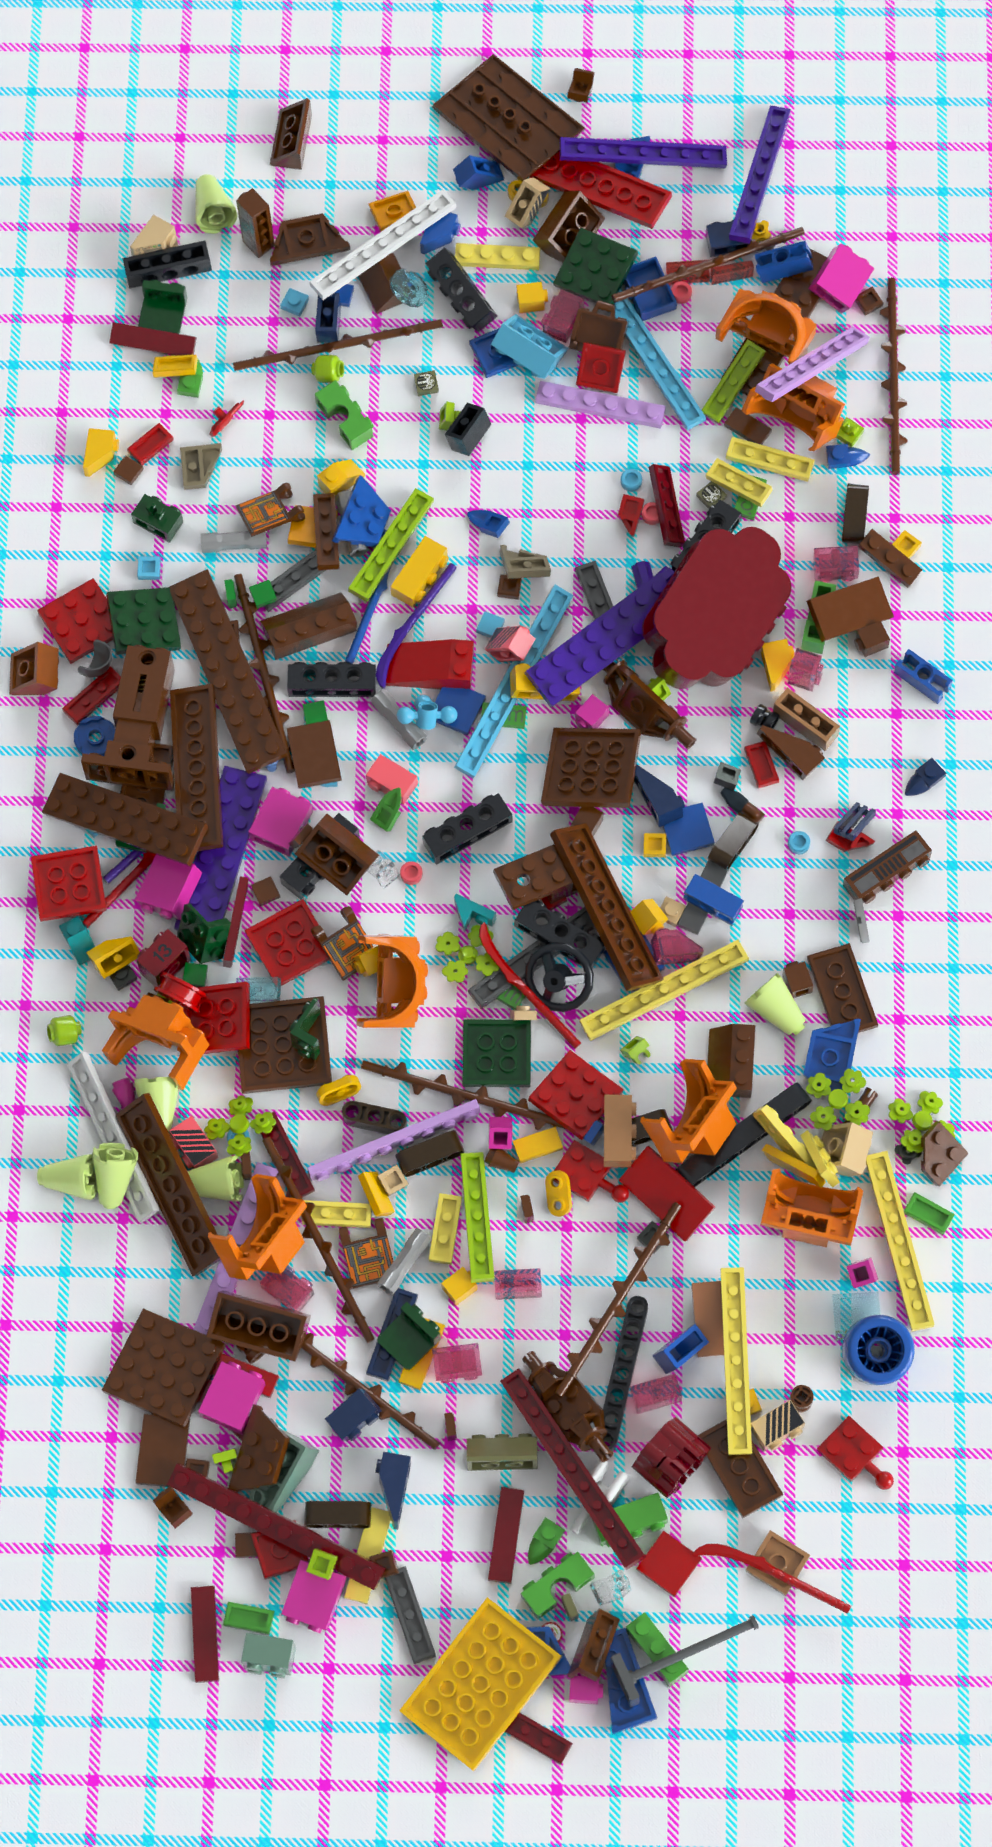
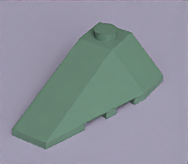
M287 1431L284 1432L290 1438L277 1484L263 1485L250 1491L249 1499L276 1513L308 1473L320 1451Z

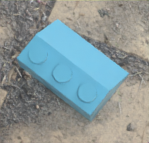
M517 314L502 323L491 343L497 352L502 355H508L513 359L514 363L522 367L525 366L531 370L534 376L543 379L553 372L569 349Z

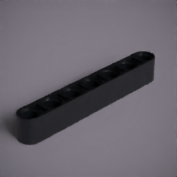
M796 1082L765 1105L773 1108L777 1112L778 1118L784 1124L812 1102V1099L801 1085ZM751 1114L733 1128L716 1155L695 1154L681 1164L676 1171L691 1185L696 1187L766 1137L768 1133Z
M642 1296L632 1297L627 1304L626 1315L603 1406L604 1424L607 1430L606 1437L611 1438L613 1441L608 1448L612 1452L617 1446L648 1314V1302ZM635 1304H640L644 1307V1310L640 1313H635L631 1308ZM630 1326H635L639 1332L635 1335H630L626 1329ZM624 1348H630L634 1354L630 1357H625L621 1354V1351ZM619 1370H624L628 1373V1377L626 1379H619L616 1373ZM615 1392H619L623 1395V1399L615 1402L610 1396ZM613 1414L618 1418V1421L615 1424H609L605 1418Z

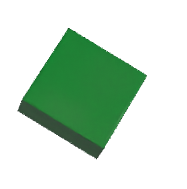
M232 579L224 580L229 609L236 608L237 601L234 582Z
M269 580L249 587L257 609L277 601Z
M324 700L302 704L306 724L328 720Z
M185 962L183 980L195 987H205L208 965Z

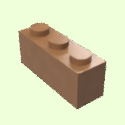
M788 687L774 703L773 712L779 714L781 720L822 750L826 751L839 736L840 725Z
M605 1095L604 1167H631V1160H636V1146H632V1138H636V1124H632V1116H636V1102H632V1095Z

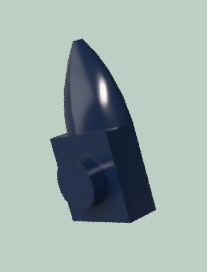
M930 758L915 770V774L906 785L905 795L914 796L928 791L946 777L947 773L933 758Z

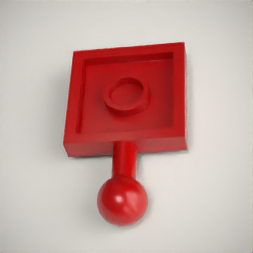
M576 1140L572 1142L554 1171L560 1170L565 1172L570 1180L571 1192L587 1202L591 1200L598 1187L611 1193L612 1199L618 1203L625 1202L629 1197V1190L626 1186H615L604 1179L612 1168L604 1167V1157ZM555 1178L553 1181L559 1184L558 1179Z
M850 1416L817 1448V1451L850 1482L866 1469L875 1478L878 1488L887 1490L893 1486L894 1478L892 1474L887 1471H881L871 1462L883 1450V1446Z

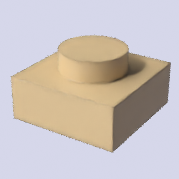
M666 896L660 909L668 918L666 923L677 927L686 905Z
M516 1006V1010H510V1019L537 1020V1011L530 1010V1006Z
M398 1165L377 1176L388 1197L409 1185Z

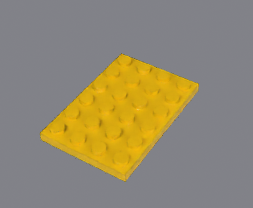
M487 1597L399 1711L471 1770L475 1771L562 1656Z

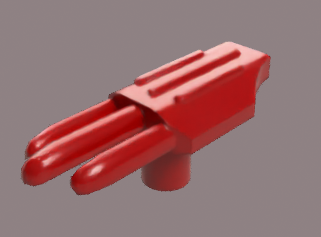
M244 400L236 403L227 414L219 406L213 411L219 420L211 428L209 433L211 437L216 436L226 427L233 418V415L243 406Z

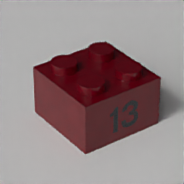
M169 929L164 933L160 932L153 940L154 943L149 948L142 949L137 956L138 959H136L140 974L154 987H159L163 980L162 972L176 976L185 967V962L189 963L191 961L187 945Z

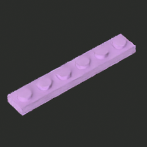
M540 381L535 399L537 404L660 429L666 410L664 405Z

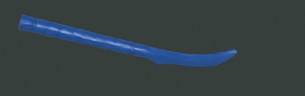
M386 529L383 530L382 537L386 533ZM390 568L367 604L345 659V662L349 664L354 663L378 600L383 591L387 589Z

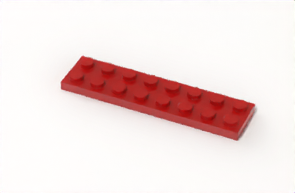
M560 152L529 177H534L544 185L561 192L581 191L593 205L650 229H653L672 198L671 191L603 163L560 160Z

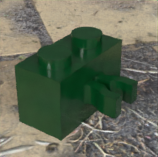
M144 494L131 513L134 524L169 543L183 524L181 511L175 506L171 505L169 507L163 504L156 496L150 497Z

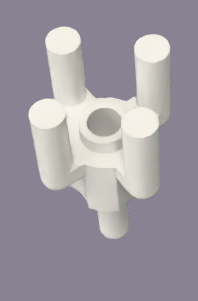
M599 1460L590 1474L610 1504L613 1505L629 1481L627 1479L628 1475L620 1471L610 1487L601 1482L609 1469L607 1466L608 1462H601ZM585 1508L570 1529L577 1535L590 1517Z

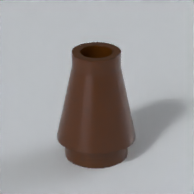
M489 1149L484 1160L485 1163L489 1164V1167L512 1173L515 1172L519 1164V1160L503 1149Z

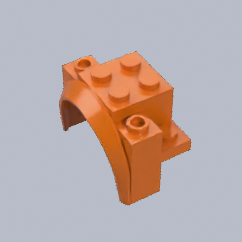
M740 288L716 328L715 339L723 342L728 331L731 330L788 357L787 362L790 365L807 354L808 346L816 334L817 324L807 317L802 318L801 308L796 303L786 301L775 293L762 291L761 294H755L752 291H745ZM753 315L751 320H748L746 316Z
M773 363L770 364L767 368L763 380L780 371L782 368L776 366ZM814 376L773 402L764 399L760 394L756 393V387L750 389L742 408L745 415L754 413L765 414L797 427L814 441L812 447L808 449L809 451H815L825 443L836 438L844 420L840 415L845 404L833 398L837 388L824 380Z
M389 934L358 935V943L378 945L376 1018H356V1026L362 1028H415V1022L418 1020L417 1008L419 1005H424V1000L427 999L425 977L428 974V966L425 963V959H420L417 955L420 951L417 937ZM396 952L399 957H393V953ZM392 1003H399L396 1008L391 1007Z
M144 994L136 1008L128 1007L126 1012L122 1011L121 1013L114 1010L110 1012L108 1018L115 1027V1030L102 1049V1052L111 1064L117 1066L131 1048L144 1040L167 1048H171L174 1045L177 1047L180 1055L168 1076L174 1080L179 1090H183L208 1048L209 1043L204 1037L205 1034L192 1026L191 1020L185 1015L183 1008L179 1004L174 1002L170 1004L158 996L150 997Z
M684 1059L680 1062L686 1081L687 1097L683 1116L673 1132L664 1117H660L659 1120L641 1117L640 1122L654 1142L664 1162L683 1163L689 1153L716 1155L736 1126V1122L726 1103L737 1087L733 1081L715 1080L705 1060Z
M773 1169L761 1225L783 1230L782 1237L826 1248L828 1241L851 1246L864 1190L860 1187H857L855 1190L820 1188L816 1185L787 1177L781 1173L780 1169Z
M255 1174L251 1178L257 1200L256 1216L247 1239L239 1248L230 1234L226 1237L214 1235L212 1232L208 1233V1238L230 1278L248 1280L255 1270L281 1274L305 1243L295 1222L307 1205L302 1199L286 1197L277 1177Z

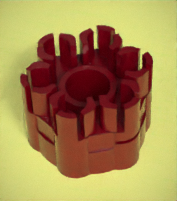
M675 1417L668 1421L646 1444L633 1463L632 1468L662 1495L668 1498L681 1488L678 1483L684 1485L688 1477L684 1474L690 1477L695 1472L691 1467L695 1470L700 1467L712 1447Z

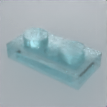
M236 978V983L246 981L250 984V1001H280L281 978Z

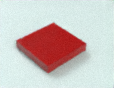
M584 342L576 385L618 393L626 350Z
M259 1531L251 1534L264 1580L297 1570L300 1560L309 1562L306 1555Z
M663 1530L646 1554V1558L640 1562L636 1570L675 1597L702 1558L692 1555L694 1553L692 1550Z

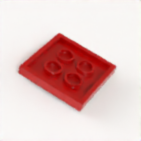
M94 578L37 610L70 664L93 652L94 640H100L105 643L113 640L107 598Z
M97 845L31 856L40 922L107 911Z
M304 899L244 930L277 988L329 960L321 945L311 933V929L319 926Z
M245 981L197 987L207 994L206 998H201L197 1006L199 1009L198 1013L183 1008V1012L191 1020L192 1026L205 1034L204 1037L209 1046L204 1054L250 1049V984Z
M569 1050L529 1096L528 1101L580 1140H583L596 1120L599 1121L604 1116L605 1095H622L624 1089Z

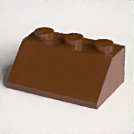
M564 191L533 241L546 255L563 263L580 228L596 233L605 217L581 191Z
M326 814L317 823L295 853L296 856L346 896L379 856V854L329 814Z
M729 1024L709 1029L707 1066L715 1080L734 1082L737 1089L731 1097L751 1098L755 1025Z

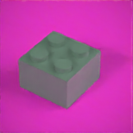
M246 1633L241 1662L244 1668L248 1669V1673L262 1675V1671L270 1672L272 1677L285 1678V1675L291 1676L296 1646L293 1640Z

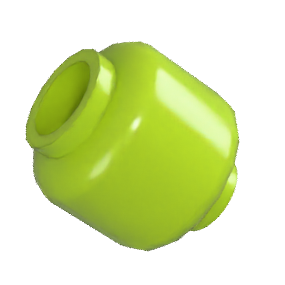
M320 355L312 363L311 372L320 383H332L335 380L338 382L344 375V363L336 355Z
M71 1015L54 1017L50 1024L47 1025L48 1039L56 1046L74 1044L77 1042L78 1035L82 1033L80 1022H76Z

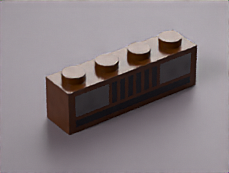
M252 188L248 192H243L236 200L242 241L260 258L272 249L275 243L269 205Z
M915 830L846 876L843 881V887L853 900L862 898V902L868 904L876 898L877 893L882 890L883 892L888 891L894 886L895 881L900 878L901 880L906 879L912 874L913 869L918 866L922 868L928 864L932 850L918 831Z

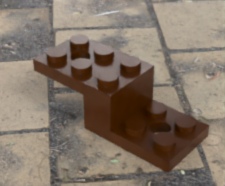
M555 844L493 870L512 910L546 896L550 904L578 893ZM525 877L530 883L522 886L518 884L517 879Z

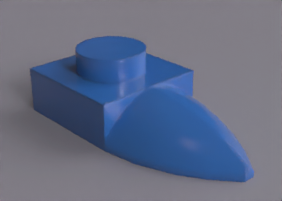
M848 444L826 446L828 469L855 466L864 462L870 456L868 452L862 449L848 447Z
M474 510L467 513L469 520L479 527L482 533L496 538L501 536L510 523L508 517L488 510Z

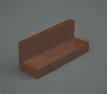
M600 1608L587 1619L567 1677L572 1679L580 1673L593 1681H597L600 1678L620 1619Z

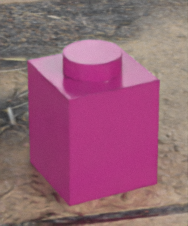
M592 694L575 712L577 726L579 728H598L609 716V707Z
M489 1117V1149H512V1117Z
M871 1257L846 1266L853 1288L878 1280Z
M586 1676L573 1677L570 1679L569 1703L598 1704V1698H603L604 1684H599V1679L593 1681Z

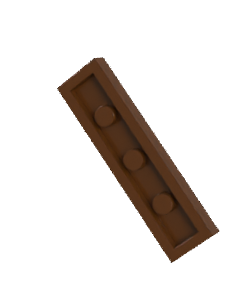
M335 493L313 494L318 570L340 569L338 543L332 541L337 529Z

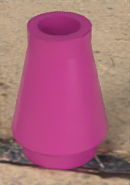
M124 1078L112 1083V1091L124 1109L135 1100L133 1082H130L129 1078Z

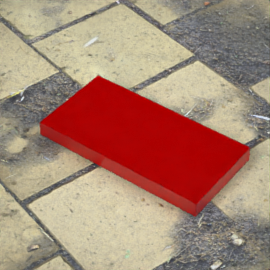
M647 1146L631 1164V1167L619 1179L629 1191L661 1220L664 1219L674 1202L681 1205L680 1211L671 1223V1229L684 1241H687L716 1208L668 1162H664L662 1157L650 1146Z

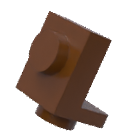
M575 68L567 99L588 103L593 90L595 73Z
M171 1486L160 1492L153 1499V1503L175 1529L193 1515Z

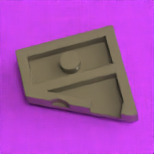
M221 443L180 447L184 490L206 488L221 454Z
M500 545L499 552L508 579L550 577L551 568L547 556L537 553L533 554L520 549L519 553L507 550L506 545Z

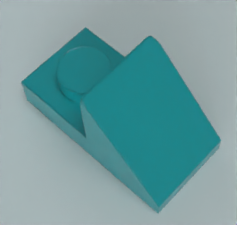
M455 894L454 903L464 932L472 918L480 925L485 922L486 925L493 927L496 921L495 911Z
M77 916L59 925L79 966L90 961L86 952L93 949L95 945L80 917Z

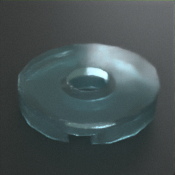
M406 269L397 270L390 278L392 292L402 303L410 307L418 308L422 306L429 298V294H427L428 288L424 280L415 272L405 271Z

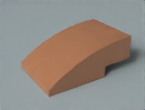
M721 1281L692 1283L694 1324L698 1326L709 1341L707 1345L697 1352V1356L724 1355Z

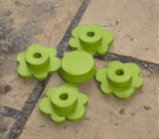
M479 925L472 926L471 932L467 935L468 939L471 940L472 946H464L460 949V938L454 936L452 932H445L443 936L437 937L435 948L438 952H444L445 955L458 952V958L460 959L456 962L449 961L447 966L442 969V974L447 977L448 982H463L465 979L464 975L468 974L465 964L470 965L475 961L477 964L476 970L482 971L485 976H490L493 971L499 970V967L487 952L484 955L478 956V951L475 947L482 946L479 937ZM487 926L491 939H493V932L489 931V928Z
M845 1070L844 1076L840 1078V1083L843 1084L842 1090L835 1089L831 1091V1080L826 1078L823 1073H817L815 1077H809V1084L806 1087L807 1093L810 1095L814 1094V1097L817 1099L821 1098L822 1095L828 1096V1103L830 1105L825 1108L818 1106L816 1111L810 1114V1120L814 1122L816 1129L830 1130L832 1123L836 1122V1116L833 1115L834 1109L844 1107L846 1111L845 1119L859 1126L862 1122L866 1123L868 1121L869 1106L862 1105L861 1101H856L854 1104L848 1103V1095L846 1094L851 1092L859 1093L860 1088L865 1087L866 1079L862 1077L861 1071Z
M922 1091L920 1093L917 1105L922 1107V1111L917 1112L914 1116L910 1110L911 1105L904 1103L900 1098L895 1099L893 1103L888 1105L890 1110L889 1118L891 1120H897L903 1124L906 1120L912 1119L913 1125L917 1128L912 1131L906 1130L904 1136L900 1139V1143L906 1147L908 1152L915 1151L916 1153H921L923 1151V1147H921V1131H926L933 1125L930 1114H937L939 1108L943 1105L942 1099L937 1097L935 1092L928 1093L927 1091ZM940 1120L939 1122L955 1138V1134L953 1133L955 1130L954 1126L950 1123L946 1124L945 1121Z
M243 1095L229 1101V1113L235 1115L231 1118L230 1125L226 1123L224 1118H219L218 1120L212 1118L208 1121V1126L204 1128L210 1140H215L217 1137L223 1138L229 1130L236 1133L237 1135H235L234 1139L228 1140L227 1153L230 1155L235 1154L237 1157L242 1156L243 1153L250 1152L252 1149L251 1139L240 1134L245 1132L249 1125L256 1134L262 1132L267 1134L272 1131V1126L276 1124V1120L271 1112L258 1113L255 1115V1119L249 1122L245 1115L252 1111L253 1100L250 1097L245 1098Z

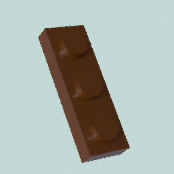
M871 529L857 546L907 588L922 571L919 566L874 529Z

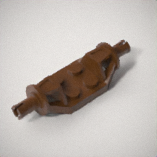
M625 660L617 664L612 662L603 669L607 673L603 683L608 685L612 707L636 729H640L642 735L663 738L665 741L675 737L687 750L695 744L697 739L683 728L687 718L685 716L681 717L671 705L668 706L639 678L638 674L627 667ZM618 677L624 683L620 690L616 682ZM663 721L670 725L667 730L658 726Z
M534 1351L528 1352L529 1359L526 1356L522 1359L532 1371L528 1382L533 1386L534 1391L567 1440L577 1445L581 1451L592 1449L601 1462L608 1461L609 1459L606 1455L611 1458L613 1452L603 1441L607 1435L604 1424V1410L578 1377L576 1380H573L563 1398L555 1395V1391L564 1379L566 1371L557 1368L554 1362L542 1363ZM592 1422L594 1423L595 1428L591 1427L590 1424Z

